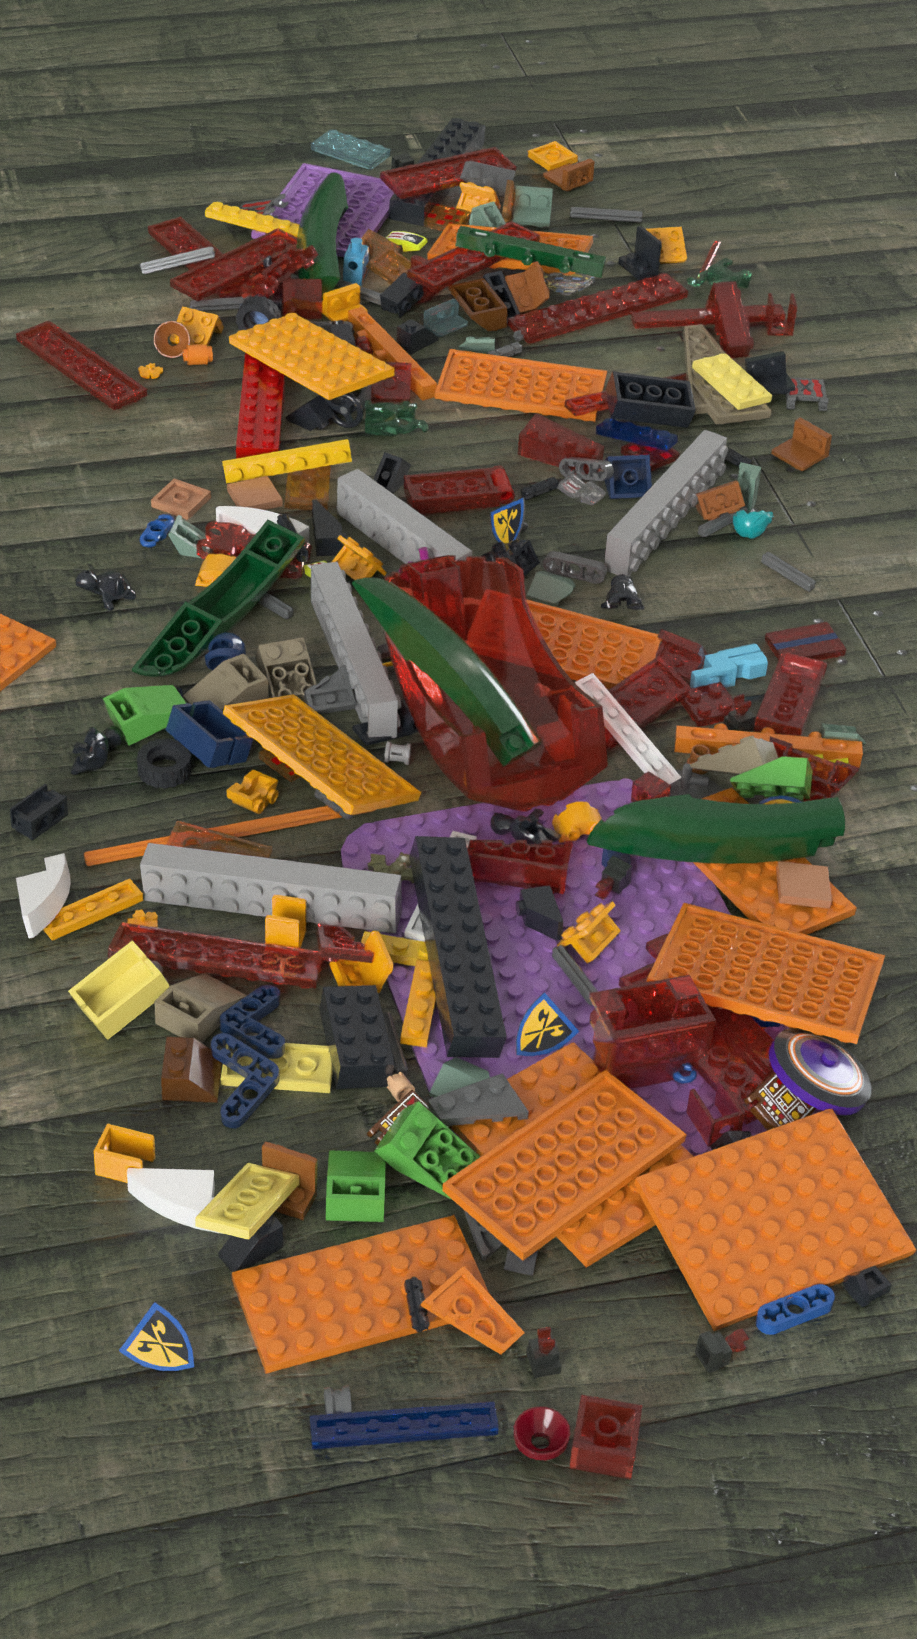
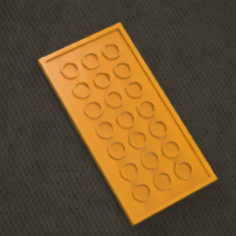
M288 313L284 317L271 319L270 322L257 324L253 328L240 330L236 334L229 336V343L328 400L394 376V367L329 333L309 320L298 316L296 313Z
M294 694L225 705L223 715L229 718L234 725L239 726L249 737L258 741L264 749L272 752L278 757L279 761L286 763L297 775L310 782L312 787L320 790L326 795L327 799L335 802L347 814L356 815L419 801L421 792Z

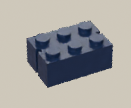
M210 700L193 702V705L190 703L173 705L166 731L175 740L179 741L191 754H194L209 768L246 762L253 742V738L249 737L239 726L234 725L229 718L223 715V711Z

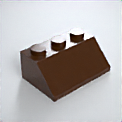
M484 278L448 286V290L469 317L487 331H497L507 328V306Z

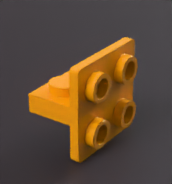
M472 182L460 183L462 193L456 207L457 211L471 215L473 207L493 201L500 210L501 205L493 188L488 186L480 187Z
M357 283L323 293V301L315 303V308L331 321H348V310L362 307L368 313V310L360 304V286Z
M339 535L337 539L344 546L332 562H338L340 569L344 570L347 576L355 581L361 578H371L376 571L383 576L387 574L382 568L383 563L374 557L372 552L365 547L361 548L352 538L348 537L345 539Z
M613 901L606 905L600 903L590 911V914L588 911L582 913L575 920L577 924L570 926L561 934L563 939L557 946L562 945L565 947L571 944L586 963L593 961L621 931L608 915L616 906Z

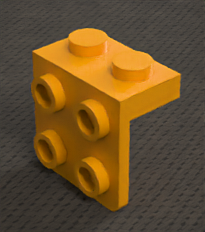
M682 227L646 229L662 243L660 264L686 261L687 255Z
M183 306L177 318V322L183 324L190 334V345L206 344L208 346L213 332L221 334L224 328L218 315ZM171 334L170 342L177 345L179 343L178 335Z
M379 931L371 932L357 959L333 957L329 963L338 986L376 985L378 993L381 992L382 986L393 971V961Z

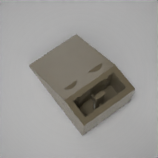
M304 637L259 645L255 658L258 669L268 679L269 697L274 698L294 694L306 703L304 698L305 691L311 686L317 685Z
M241 654L223 661L183 697L191 705H193V702L210 700L223 711L225 705L268 699V679L245 654Z
M748 736L741 739L740 744L719 748V752L714 755L706 754L698 757V761L690 764L691 768L711 773L737 776L776 760L778 756L773 742Z
M204 973L171 985L154 1001L155 1024L179 1037L195 1038L203 1043L220 1026V1015L247 995Z

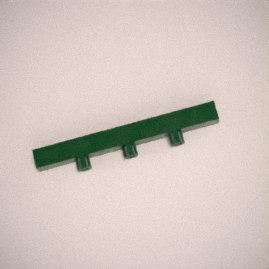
M461 225L456 235V247L484 252L487 257L498 255L521 260L524 265H530L538 261L539 265L558 268L562 273L571 271L599 278L602 277L605 268L606 257Z

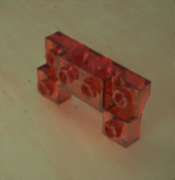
M313 245L305 249L293 247L237 288L243 299L249 295L252 297L259 295L260 297L269 298L279 289L278 285L280 283L285 284L292 279L291 274L301 267L307 269L314 264L313 259L319 254Z

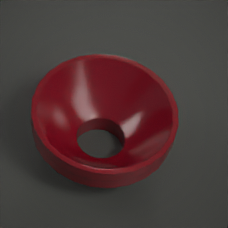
M533 1407L527 1409L518 1416L514 1424L515 1444L524 1455L531 1459H554L565 1451L569 1443L570 1426L568 1421L561 1413L552 1408ZM536 1437H543L550 1444L546 1448L539 1449L533 1446L532 1440Z

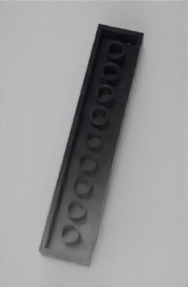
M452 118L390 198L389 219L424 227L430 217H427L428 214L435 212L438 208L435 205L441 204L460 178L465 162L472 161L483 147L485 125L475 121L468 122L460 118Z
M415 836L409 859L447 1057L500 1058L507 1036L465 838Z

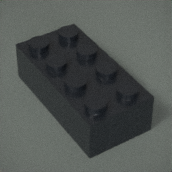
M613 371L605 389L610 418L688 428L696 411L690 381Z
M376 985L323 987L319 1010L326 1043L329 1048L328 1052H330L336 1089L387 1087V1078L393 1075L395 1064Z

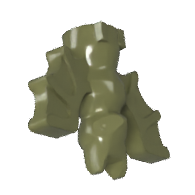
M400 852L395 862L391 863L390 866L386 865L385 855H370L371 861L367 863L368 870L401 875V883L403 880H409L414 884L410 867V854Z

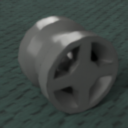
M349 1385L342 1386L336 1390L331 1387H324L326 1418H333L336 1414H342L344 1417L351 1416Z

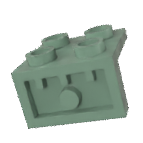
M516 186L513 224L549 227L553 189Z

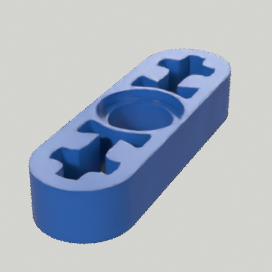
M816 1284L764 1304L758 1309L756 1326L761 1332L772 1335L827 1314L833 1307L834 1292L826 1285ZM798 1305L803 1309V1312L794 1314L787 1307Z

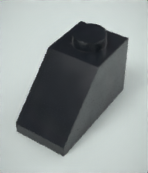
M412 319L397 326V343L410 355L435 343L439 338L426 327Z
M344 320L332 321V325L327 326L329 333L355 346L350 323L344 324Z
M318 395L285 418L295 425L312 431L317 427L321 430L330 424L328 419L335 414L325 399Z
M384 452L373 480L394 494L404 484L411 464L400 457Z
M543 886L521 889L520 898L516 901V911L518 916H522L525 926L555 940H562L561 934L564 921L551 887Z
M272 1214L249 1240L231 1235L219 1251L218 1257L231 1272L247 1269L283 1248V1225Z

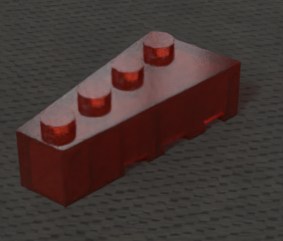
M736 281L713 283L705 308L707 311H711L709 318L711 323L715 322L714 331L716 335H720V346L730 358L748 357L750 350L754 346L753 337H750L749 322L745 319V306L741 304V291L737 288Z
M536 413L519 433L518 455L559 467L561 460L569 457L603 460L604 446ZM584 464L583 470L588 475L589 467L587 464ZM568 466L571 470L576 469V466Z
M469 840L467 850L475 882L494 883L500 886L507 885L523 889L550 886L553 894L565 893L573 840H564V844H552V840H542L541 844H527L526 840H516V842L511 844H505L503 840Z

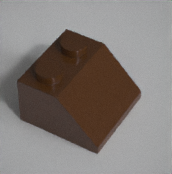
M166 1038L161 1075L162 1100L218 1103L222 1063L213 1057L211 1049L195 1038Z

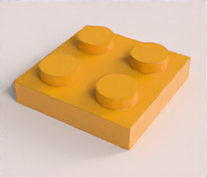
M556 141L528 150V158L544 167L547 171L568 163L574 164L578 162V155Z

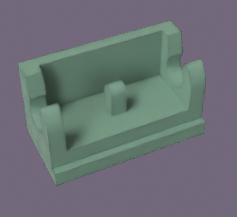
M741 462L738 482L745 506L748 508V514L752 512L756 504L761 467Z

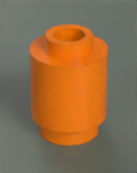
M206 344L186 345V349H183V361H187L188 365L208 364V362L213 361L212 347Z

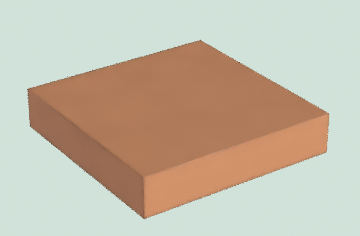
M268 476L227 484V491L237 507L261 510L282 507V498Z
M174 478L151 499V507L175 516L181 515L182 518L189 520L211 499V491Z
M778 861L776 872L779 903L830 908L832 900L828 867Z

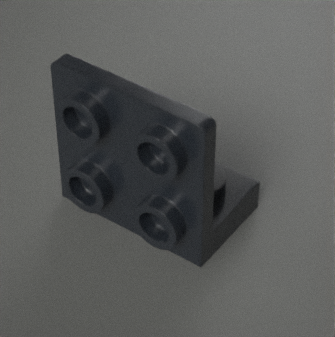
M638 226L634 253H628L619 257L618 264L639 281L658 276L662 249L661 241L642 226Z
M784 351L745 359V371L770 394H787L790 391L796 390L794 383L786 373V354Z
M516 539L505 544L504 542L494 544L491 547L492 550L479 557L480 560L474 564L475 569L501 566L509 585L517 584L540 562L530 540L520 541V539Z

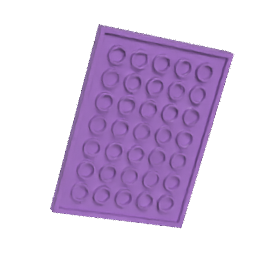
M303 163L280 193L286 195L281 200L288 202V205L285 208L274 205L275 211L270 214L278 216L277 219L289 220L292 223L300 224L303 211L313 192L328 174L336 172L343 177L348 209L337 227L336 254L337 256L344 257L352 238L362 239V245L368 246L389 216L390 198L402 183ZM252 230L251 232L252 238L261 242L267 241L297 249V241L257 230Z

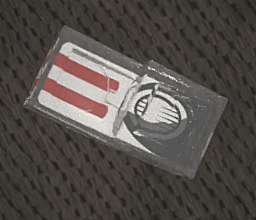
M572 473L563 479L557 487L567 496L588 505H595L606 495V492L591 480L585 484Z

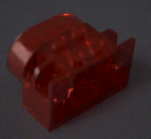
M690 975L589 993V999L595 1008L589 1018L590 1025L594 1030L593 1044L595 1051L593 1061L600 1073L607 1070L610 1075H613L629 1089L674 1080V1073L679 1072V1074H682L685 1071L684 1067L687 1062L699 1060L709 1050L716 1019Z

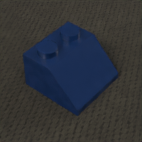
M650 455L608 456L605 459L612 464L614 469L613 476L605 480L610 499L642 498L652 487Z

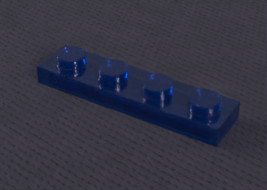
M607 418L596 426V434L665 451L678 443V435L671 434L668 431H658L648 426L641 427L631 422L624 423L613 418Z

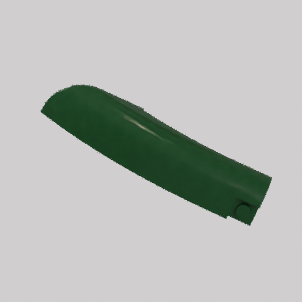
M336 172L328 174L313 192L303 211L298 229L296 254L300 286L306 287L308 300L314 303L323 301V293L332 291L340 279L336 254V234L338 223L348 209L343 177Z
M267 519L230 566L191 601L184 602L133 666L132 672L150 677L166 676L182 670L209 650L210 641L215 636L224 632L229 633L267 593L304 546L305 537Z
M361 578L352 582L405 660H410L425 672L457 704L478 730L503 767L537 749L543 741L496 676L466 642L436 614L406 591L386 580Z
M690 794L641 800L615 809L613 811L614 815L608 817L606 821L601 819L595 825L588 836L587 843L591 846L616 852L682 862L720 864L772 862L815 856L817 848L833 846L836 837L844 836L845 815L838 797L785 804H740L692 798Z

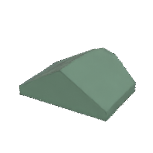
M494 201L472 208L469 225L509 229Z
M467 337L466 341L459 345L458 350L487 354L489 351H495V337Z
M178 515L168 536L180 555L205 559L210 552L215 538L213 536L209 537L191 523L181 519V515Z
M546 571L536 572L527 593V599L556 607L559 601L572 593L576 585L572 579Z
M821 724L822 738L862 741V746L866 744L865 740L856 732L854 726Z
M455 1057L443 1063L429 1092V1096L434 1098L490 1078L489 1072Z

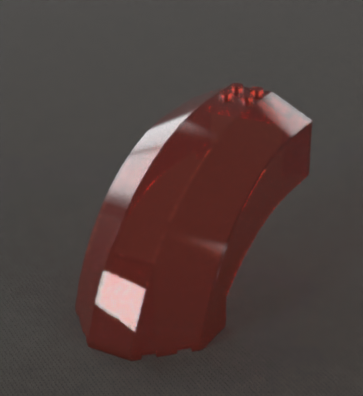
M445 555L403 564L399 567L400 572L393 571L384 577L386 581L397 585L425 605L466 642L496 676L543 741L537 749L503 767L487 745L485 732L479 726H474L457 704L425 672L410 660H405L384 630L392 663L415 725L439 768L468 799L516 811H530L533 807L540 805L551 806L557 801L566 799L608 767L603 706L571 680L547 646L526 602L522 568L504 557H498L496 562L486 561L485 557L467 556L466 560H456V555Z

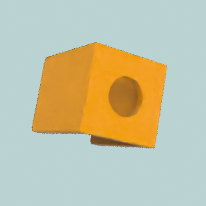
M274 894L272 898V916L267 915L265 918L266 950L299 955L306 934V900Z
M107 1124L94 1149L95 1175L128 1183L127 1168H143V1161L141 1159L151 1162L155 1160L154 1136Z

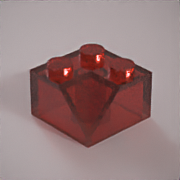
M581 1395L569 1468L631 1479L643 1405Z

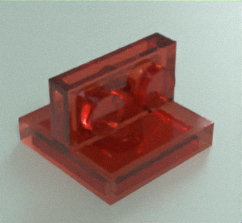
M661 629L657 636L661 644L657 650L653 666L691 680L692 671L699 670L704 665V658L708 653L702 645Z

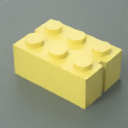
M131 941L68 992L98 1030L109 1040L154 1004V1001L170 986L162 973L147 959L139 947Z

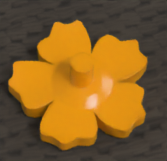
M155 363L138 368L140 376L146 379H150V377L151 379L159 378L160 374L163 373V367H155Z
M142 909L136 910L135 914L132 915L133 918L127 919V925L132 930H135L137 934H147L148 931L153 932L158 928V915L156 912H147L145 914Z

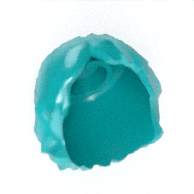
M740 510L736 511L732 517L737 534L741 537L755 539L763 534L767 526L771 524L774 516L773 512L770 511L765 512L761 510L747 514L746 511Z

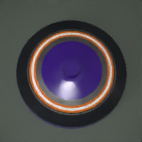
M788 1028L781 1031L772 1042L769 1049V1059L774 1072L780 1081L805 1103L821 1111L833 1109L836 1115H851L859 1112L869 1100L872 1087L866 1070L849 1050L832 1038L824 1035H815L810 1031L799 1028Z

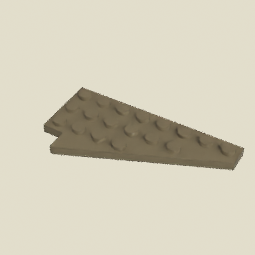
M702 324L684 326L686 379L691 384L696 409L694 415L708 413L715 424L721 425L770 418L772 411L766 403L738 410L692 368L693 361L725 354V352Z

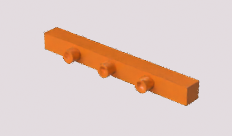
M362 307L348 310V322L353 324L356 343L366 342L374 351L373 357L394 367V376H392L394 382L404 381L422 401L434 398L437 383Z
M722 723L716 724L714 729L676 726L674 752L691 754L693 746L704 745L709 748V754L714 755L719 752L718 749L727 745L735 746L740 744L741 739L754 736V738L773 742L778 758H799L823 754L824 761L848 758L851 768H860L863 755L862 741L822 738V734L819 732H811L808 737L775 734L772 728H764L761 733L728 730V727Z

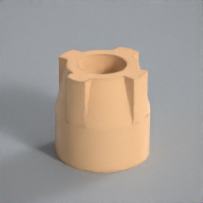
M402 1072L387 1078V1088L398 1102L409 1091L413 1090L415 1092L414 1086Z

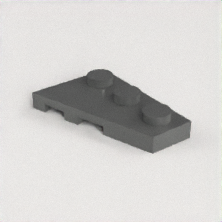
M466 161L460 179L465 182H472L480 187L488 186L493 188L501 205L505 204L516 171L479 162Z

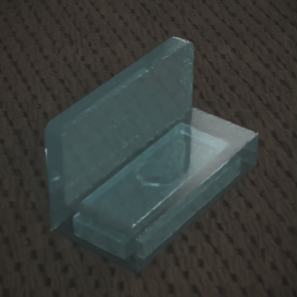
M455 299L424 311V327L439 338L466 327L468 321L458 315L459 303Z

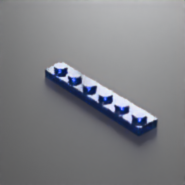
M495 1402L310 1416L312 1449L498 1435L499 1429Z

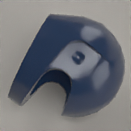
M227 632L218 634L210 641L208 647L210 652L205 655V663L209 669L214 670L225 660L241 654L246 655L245 643L236 634Z

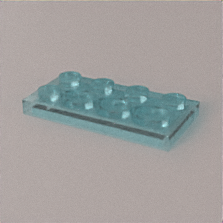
M330 129L311 143V150L369 170H372L390 156V149L382 145H376L367 140H361L352 135L340 133L334 129Z

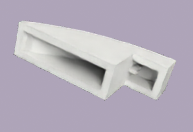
M219 506L216 508V526L248 544L267 519L277 524V516L281 514L256 508ZM290 518L297 533L305 537L304 545L306 547L309 545V526Z
M64 853L44 858L46 871L16 878L22 917L28 938L35 937L55 918L68 897L71 881Z
M127 1168L128 1191L148 1208L180 1224L220 1233L195 1226V1217L214 1198V1170Z

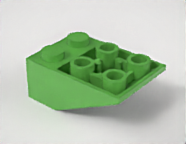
M174 685L123 688L103 698L110 719L121 730L123 738L129 746L166 728L173 705L186 704Z
M780 757L732 777L730 782L735 791L744 798H754V795H764L766 799L774 796H788L803 801V798L810 799L813 770L807 758Z
M419 1101L400 1112L374 1150L398 1172L449 1199L451 1198L442 1191L443 1183L480 1157Z
M329 1150L326 1220L384 1222L386 1161L376 1152Z

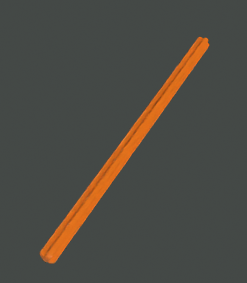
M322 806L86 851L84 853V861L86 866H94L141 857L144 855L148 843L188 848L343 817L330 807ZM373 810V811H368V812H363V813H359V814L374 812L375 810Z

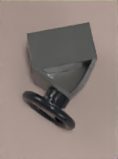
M372 384L331 400L325 398V401L335 414L331 419L344 428L358 426L363 419V409L371 408ZM357 411V417L353 420L351 414ZM340 413L344 415L346 421H343L340 418H338L336 414Z

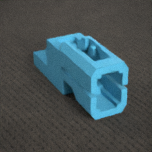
M755 643L705 655L703 669L695 670L691 673L689 689L694 695L735 686L736 678L753 679L766 676L767 658Z

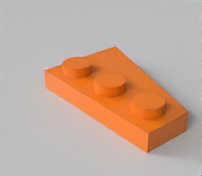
M464 1266L420 1304L423 1308L500 1355L525 1333Z

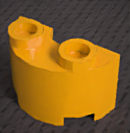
M223 554L207 555L202 562L195 586L208 587L237 557Z
M252 770L244 776L241 784L235 783L227 789V798L231 799L234 804L261 814L269 803L274 804L279 794L278 790H276L278 780Z
M577 801L567 804V809L559 815L555 814L552 825L555 832L560 834L558 841L562 843L576 841L583 834L589 835L602 818L598 809L591 807L588 802Z

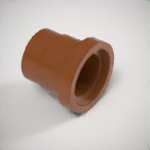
M704 745L693 746L687 764L695 763L698 761V757L709 754V748ZM694 768L692 770L693 773L699 775L707 773V771Z

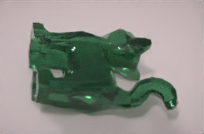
M724 258L708 267L707 270L699 273L697 279L688 277L687 282L691 286L699 287L706 280L712 285L708 296L709 299H712L715 296H727L731 291H735L741 286L748 288L752 279V272L747 269L740 272H732L727 266L732 265L733 261Z
M365 400V432L367 434L391 437L397 434L410 433L415 428H421L423 433H426L429 430V426L426 421L416 419L415 409L418 406L417 403L405 400L398 405L389 402L372 404L370 400ZM399 419L409 422V424L403 425Z

